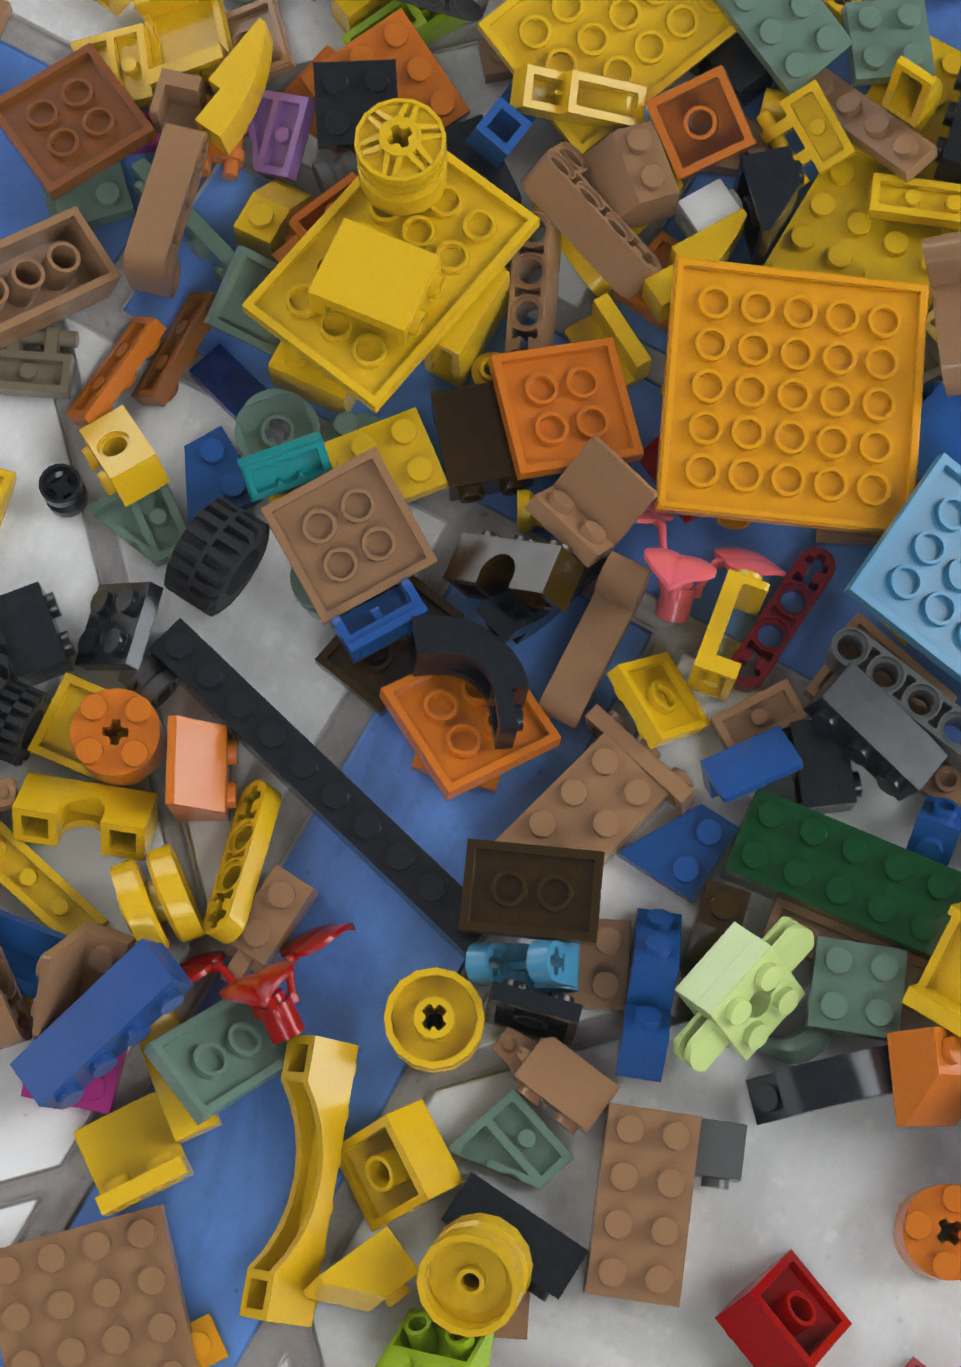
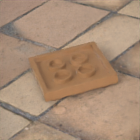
M376 447L367 450L260 508L323 625L331 621V618L348 612L399 584L401 580L407 577L410 578L438 562Z

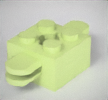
M783 916L761 939L734 921L674 989L695 1015L674 1038L672 1042L674 1055L697 1072L706 1071L726 1047L748 1061L756 1050L766 1043L769 1035L796 1008L798 1002L806 994L792 975V971L813 949V932L792 918Z

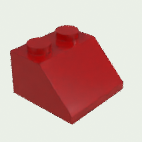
M792 1249L738 1293L715 1317L728 1337L733 1340L753 1367H815L852 1325L850 1320Z

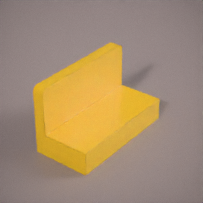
M608 293L593 300L591 315L565 329L564 336L569 343L613 337L627 388L649 376L652 359Z

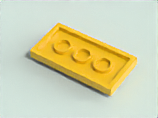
M416 407L324 442L332 469L376 447L406 503L448 488V481ZM299 487L268 497L270 503Z

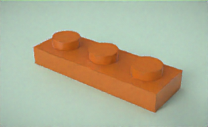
M135 316L65 415L76 425L86 426L113 411L112 405L121 392L127 390L134 383L137 376L136 371L146 358H149L156 352L160 345L159 339L167 328L156 318Z

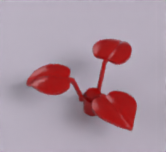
M351 922L328 924L307 930L293 938L280 949L281 957H285L284 961L270 964L254 974H248L238 979L220 962L226 957L224 951L204 952L188 958L179 965L192 983L202 978L208 972L221 974L229 983L219 992L221 998L247 1004L251 1008L256 1020L261 1019L272 1044H278L294 1038L305 1029L295 1006V1003L300 1001L295 987L294 964L300 957L308 956L323 948L344 931H356L354 923ZM285 979L287 984L286 994L282 988H277Z

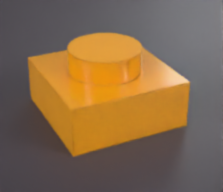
M210 1313L191 1322V1335L200 1367H210L230 1356Z

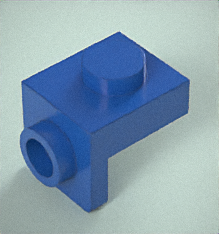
M927 795L918 814L906 849L948 866L961 833V807L951 799Z

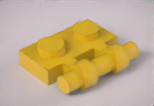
M816 79L779 101L787 115L782 120L776 122L770 110L761 113L755 118L763 131L760 134L766 146L770 144L772 149L789 146L785 135L795 129L805 149L796 155L791 149L794 160H800L802 167L813 161L820 175L857 153ZM805 172L804 184L800 185V188H802L810 182Z

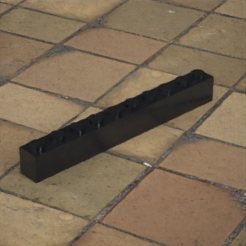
M181 618L149 647L150 652L164 670H169L178 679L179 684L221 725H226L230 733L464 959L466 958L468 947L472 943H482L489 936L487 934L459 932L463 887Z

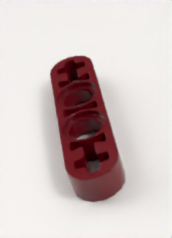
M822 547L805 549L768 602L731 659L741 663V666L744 667L748 664L755 651L761 656L753 672L758 677L749 676L746 680H743L739 677L740 669L733 686L734 689L740 692L755 691L770 674L835 572L836 561L827 549ZM816 560L823 563L821 567L823 573H816L808 587L801 583L809 569L807 563L813 564ZM788 592L798 593L804 600V608L799 612H789L783 608L781 597ZM765 626L775 627L782 635V642L775 647H767L760 642L758 631Z

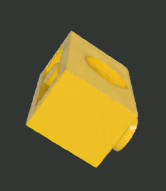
M124 405L79 429L87 445L80 449L92 471L101 468L102 471L96 475L108 496L117 493L125 507L170 482L157 454Z

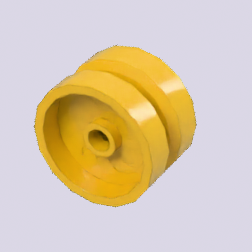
M170 843L148 851L146 863L152 879L149 882L140 864L132 858L110 867V874L117 893L116 897L121 913L136 942L145 938L164 944L167 950H169L170 937L165 924L167 920L176 937L185 944L206 935L203 930V919L196 900Z
M434 967L416 970L399 981L388 996L384 1012V1023L388 1041L400 1060L414 1070L430 1074H440L454 1071L470 1061L481 1045L485 1028V1017L482 999L471 982L455 971ZM431 1015H439L442 1017L444 1025L440 1030H437L435 1026L429 1029L426 1025L427 1019Z
M485 1213L460 1216L444 1227L419 1264L416 1285L421 1305L432 1321L449 1333L468 1338L490 1335L507 1324L530 1285L533 1269L530 1249L518 1229L501 1217Z

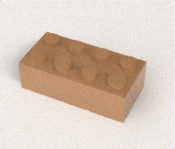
M77 206L0 239V349L109 298L120 280L121 274Z
M604 732L495 841L605 852V865L665 804L669 793Z
M615 1103L608 1104L583 1293L680 1307L702 1116Z

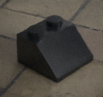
M790 145L741 156L733 190L740 197L743 209L747 213L743 235L752 265H763L790 222L794 205L798 204L799 201L798 192L800 185L804 184V171L800 160H794Z

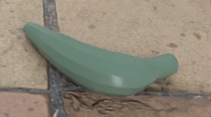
M805 1018L796 1030L782 1036H769L766 1043L757 1049L756 1052L767 1054L787 1064H802L823 1052L830 1042L833 1032L805 1028Z

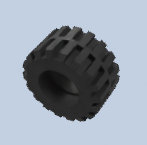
M221 496L213 500L194 517L178 540L167 564L164 579L165 588L210 617L217 615L232 604L240 595L258 568L268 545L269 525L226 497Z

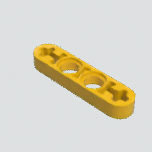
M263 780L251 782L240 796L203 920L204 932L223 944L234 942L246 926L281 805V793Z

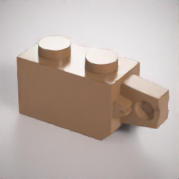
M275 864L253 899L243 932L234 942L230 943L225 952L232 957L227 968L236 979L250 974L252 970L258 972L263 967L277 961L281 955L280 949L290 941L320 894L318 890ZM221 976V979L227 982L226 979L223 976Z
M507 1027L492 1047V1051L514 1072L513 1079L519 1083V1086L516 1088L518 1094L536 1107L542 1101L553 1109L556 1113L552 1119L572 1135L578 1129L586 1135L621 1088L555 1037L541 1038L537 1043L516 1030Z

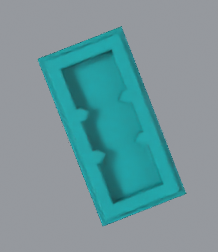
M319 431L237 459L252 503L302 486L332 470Z

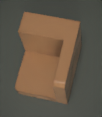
M162 68L149 109L152 125L156 133H162L166 123L198 129L195 118L204 109L207 100L201 76Z

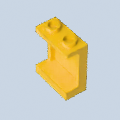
M133 0L134 8L143 17L145 26L149 30L154 67L146 70L149 85L156 90L161 70L164 68L201 76L204 87L210 86L208 79L233 50L223 0Z
M344 217L307 293L312 311L327 316L332 308L395 334L398 344L407 347L413 335L416 337L420 336L428 316V312L425 311L430 298L436 300L439 297L446 276L441 272V256Z
M739 569L738 571L728 570L687 681V685L691 690L724 702L727 701L742 664L716 654L734 609L758 616L770 587L769 583L762 581L763 578L759 574L747 569Z
M960 902L950 906L947 914L951 918L919 982L909 986L901 1001L961 1037Z

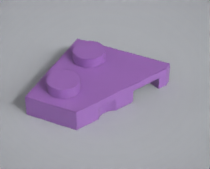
M269 90L264 91L257 112L248 127L249 138L253 142L252 160L255 172L262 176L296 182L316 109L313 99Z

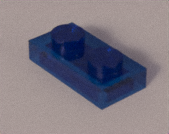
M220 343L189 370L191 378L235 421L237 414L248 399L261 391L267 390Z

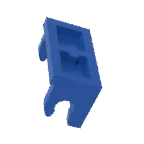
M407 577L401 580L398 586L341 617L337 615L331 618L330 624L352 663L355 664L408 635L412 616L429 615V611Z

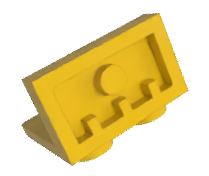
M155 1092L74 1131L76 1142L100 1194L94 1199L101 1214L104 1216H113L194 1175L182 1145L175 1142Z

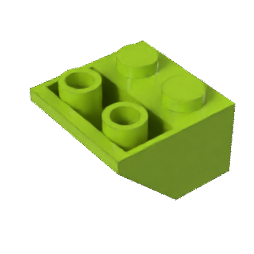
M410 1308L375 1367H489L494 1332L490 1335L472 1338L452 1334L433 1322L426 1311Z

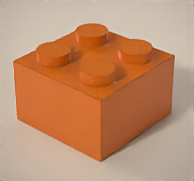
M722 65L645 102L678 180L684 181L758 145L728 74Z

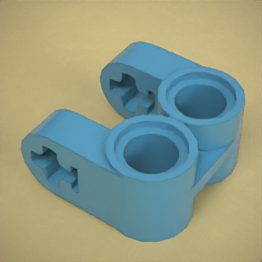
M558 940L533 941L531 944L472 943L468 947L465 958L467 976L472 983L490 988L493 981L503 983L505 979H513L530 986V991L578 992L580 945Z

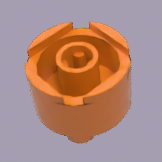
M113 688L86 696L75 712L70 727V741L77 758L93 777L106 785L128 787L138 784L153 772L154 769L156 770L159 767L166 752L165 730L155 709L146 698L131 690ZM124 731L127 737H121L119 744L114 745L110 740L111 737H116L118 732Z
M939 1184L924 1187L911 1193L900 1204L893 1231L894 1244L903 1262L915 1273L934 1280H961V1185ZM938 1223L951 1226L952 1231L948 1234L951 1239L950 1241L938 1240L936 1235L941 1232V1227Z

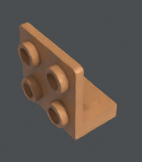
M594 436L586 443L553 486L534 495L525 509L560 542L568 545L572 549L571 553L588 568L606 557L656 499L658 493L598 436Z
M88 920L51 949L43 952L36 965V976L39 977L37 995L31 1006V1017L34 1018L32 1035L39 1037L136 944L134 936Z

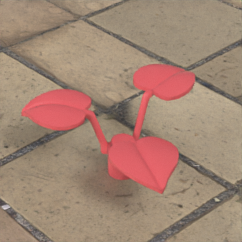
M654 501L635 522L642 524L652 523L658 530L659 548H646L643 557L659 579L657 586L661 589L654 613L663 620L673 623L688 622L694 598H701L703 588L710 579L715 578L719 568L725 567L728 570L734 571L747 569L760 576L777 575L783 579L786 577V572L773 561L757 552L741 547L727 546L715 548L713 555L716 558L711 563L697 557L680 555L673 550L667 549L665 521H672L674 514L654 512Z

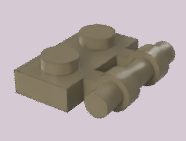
M50 325L47 329H41L7 345L6 349H0V394L70 400L75 359L73 354L60 353L62 347L78 348V331H65L62 326ZM25 344L44 346L43 352L24 351L23 348Z

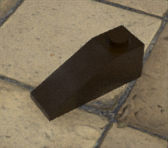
M708 879L703 888L681 960L676 987L734 921L741 926L743 925L752 892ZM675 991L671 1017L689 1022L695 1015Z

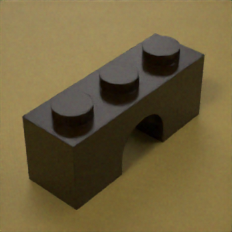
M482 531L481 534L462 532L443 578L466 597L481 600L503 592L510 582L508 588L531 608L566 613L585 566L571 554L572 549L568 545L557 540H548L546 544L535 542L521 535H515L513 539L503 538L490 531Z

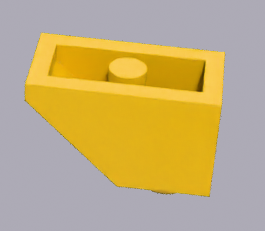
M277 178L254 191L233 225L237 245L245 246L273 261L272 254L285 244L283 238L289 233V221L294 214L311 203L313 196Z
M386 1226L319 1275L302 1291L308 1299L370 1312L383 1301L391 1308L409 1294L412 1290L407 1283L418 1274L419 1269L389 1227Z

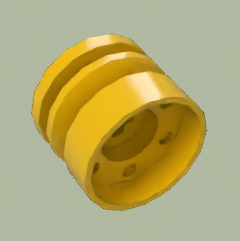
M393 98L379 102L364 113L356 127L354 148L358 178L363 194L375 208L390 215L409 216L427 210L440 199L447 186L448 158L446 132L441 118L429 106L414 99Z

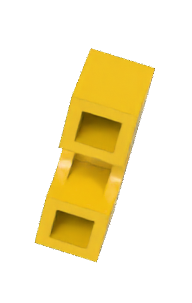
M27 772L12 806L14 840L57 847L62 835L66 831L75 827L87 826L101 832L102 855L145 861L158 826V793Z

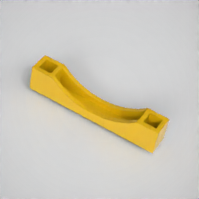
M297 1035L287 1040L280 1080L289 1100L295 1128L296 1156L294 1178L287 1205L275 1232L262 1252L247 1267L239 1316L266 1322L312 1327L314 1311L318 1301L308 1299L302 1290L321 1274L322 1263L325 1259V1244L329 1220L334 1206L333 1196L337 1173L341 1164V1149L345 1125L349 1117V1101L353 1078L357 1070L356 1059L359 1045L316 1035Z

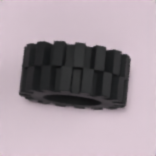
M18 680L10 682L7 685V690L3 689L0 693V760L16 767L21 766L23 761H27L30 756L27 749L52 701L51 697H49L50 694Z

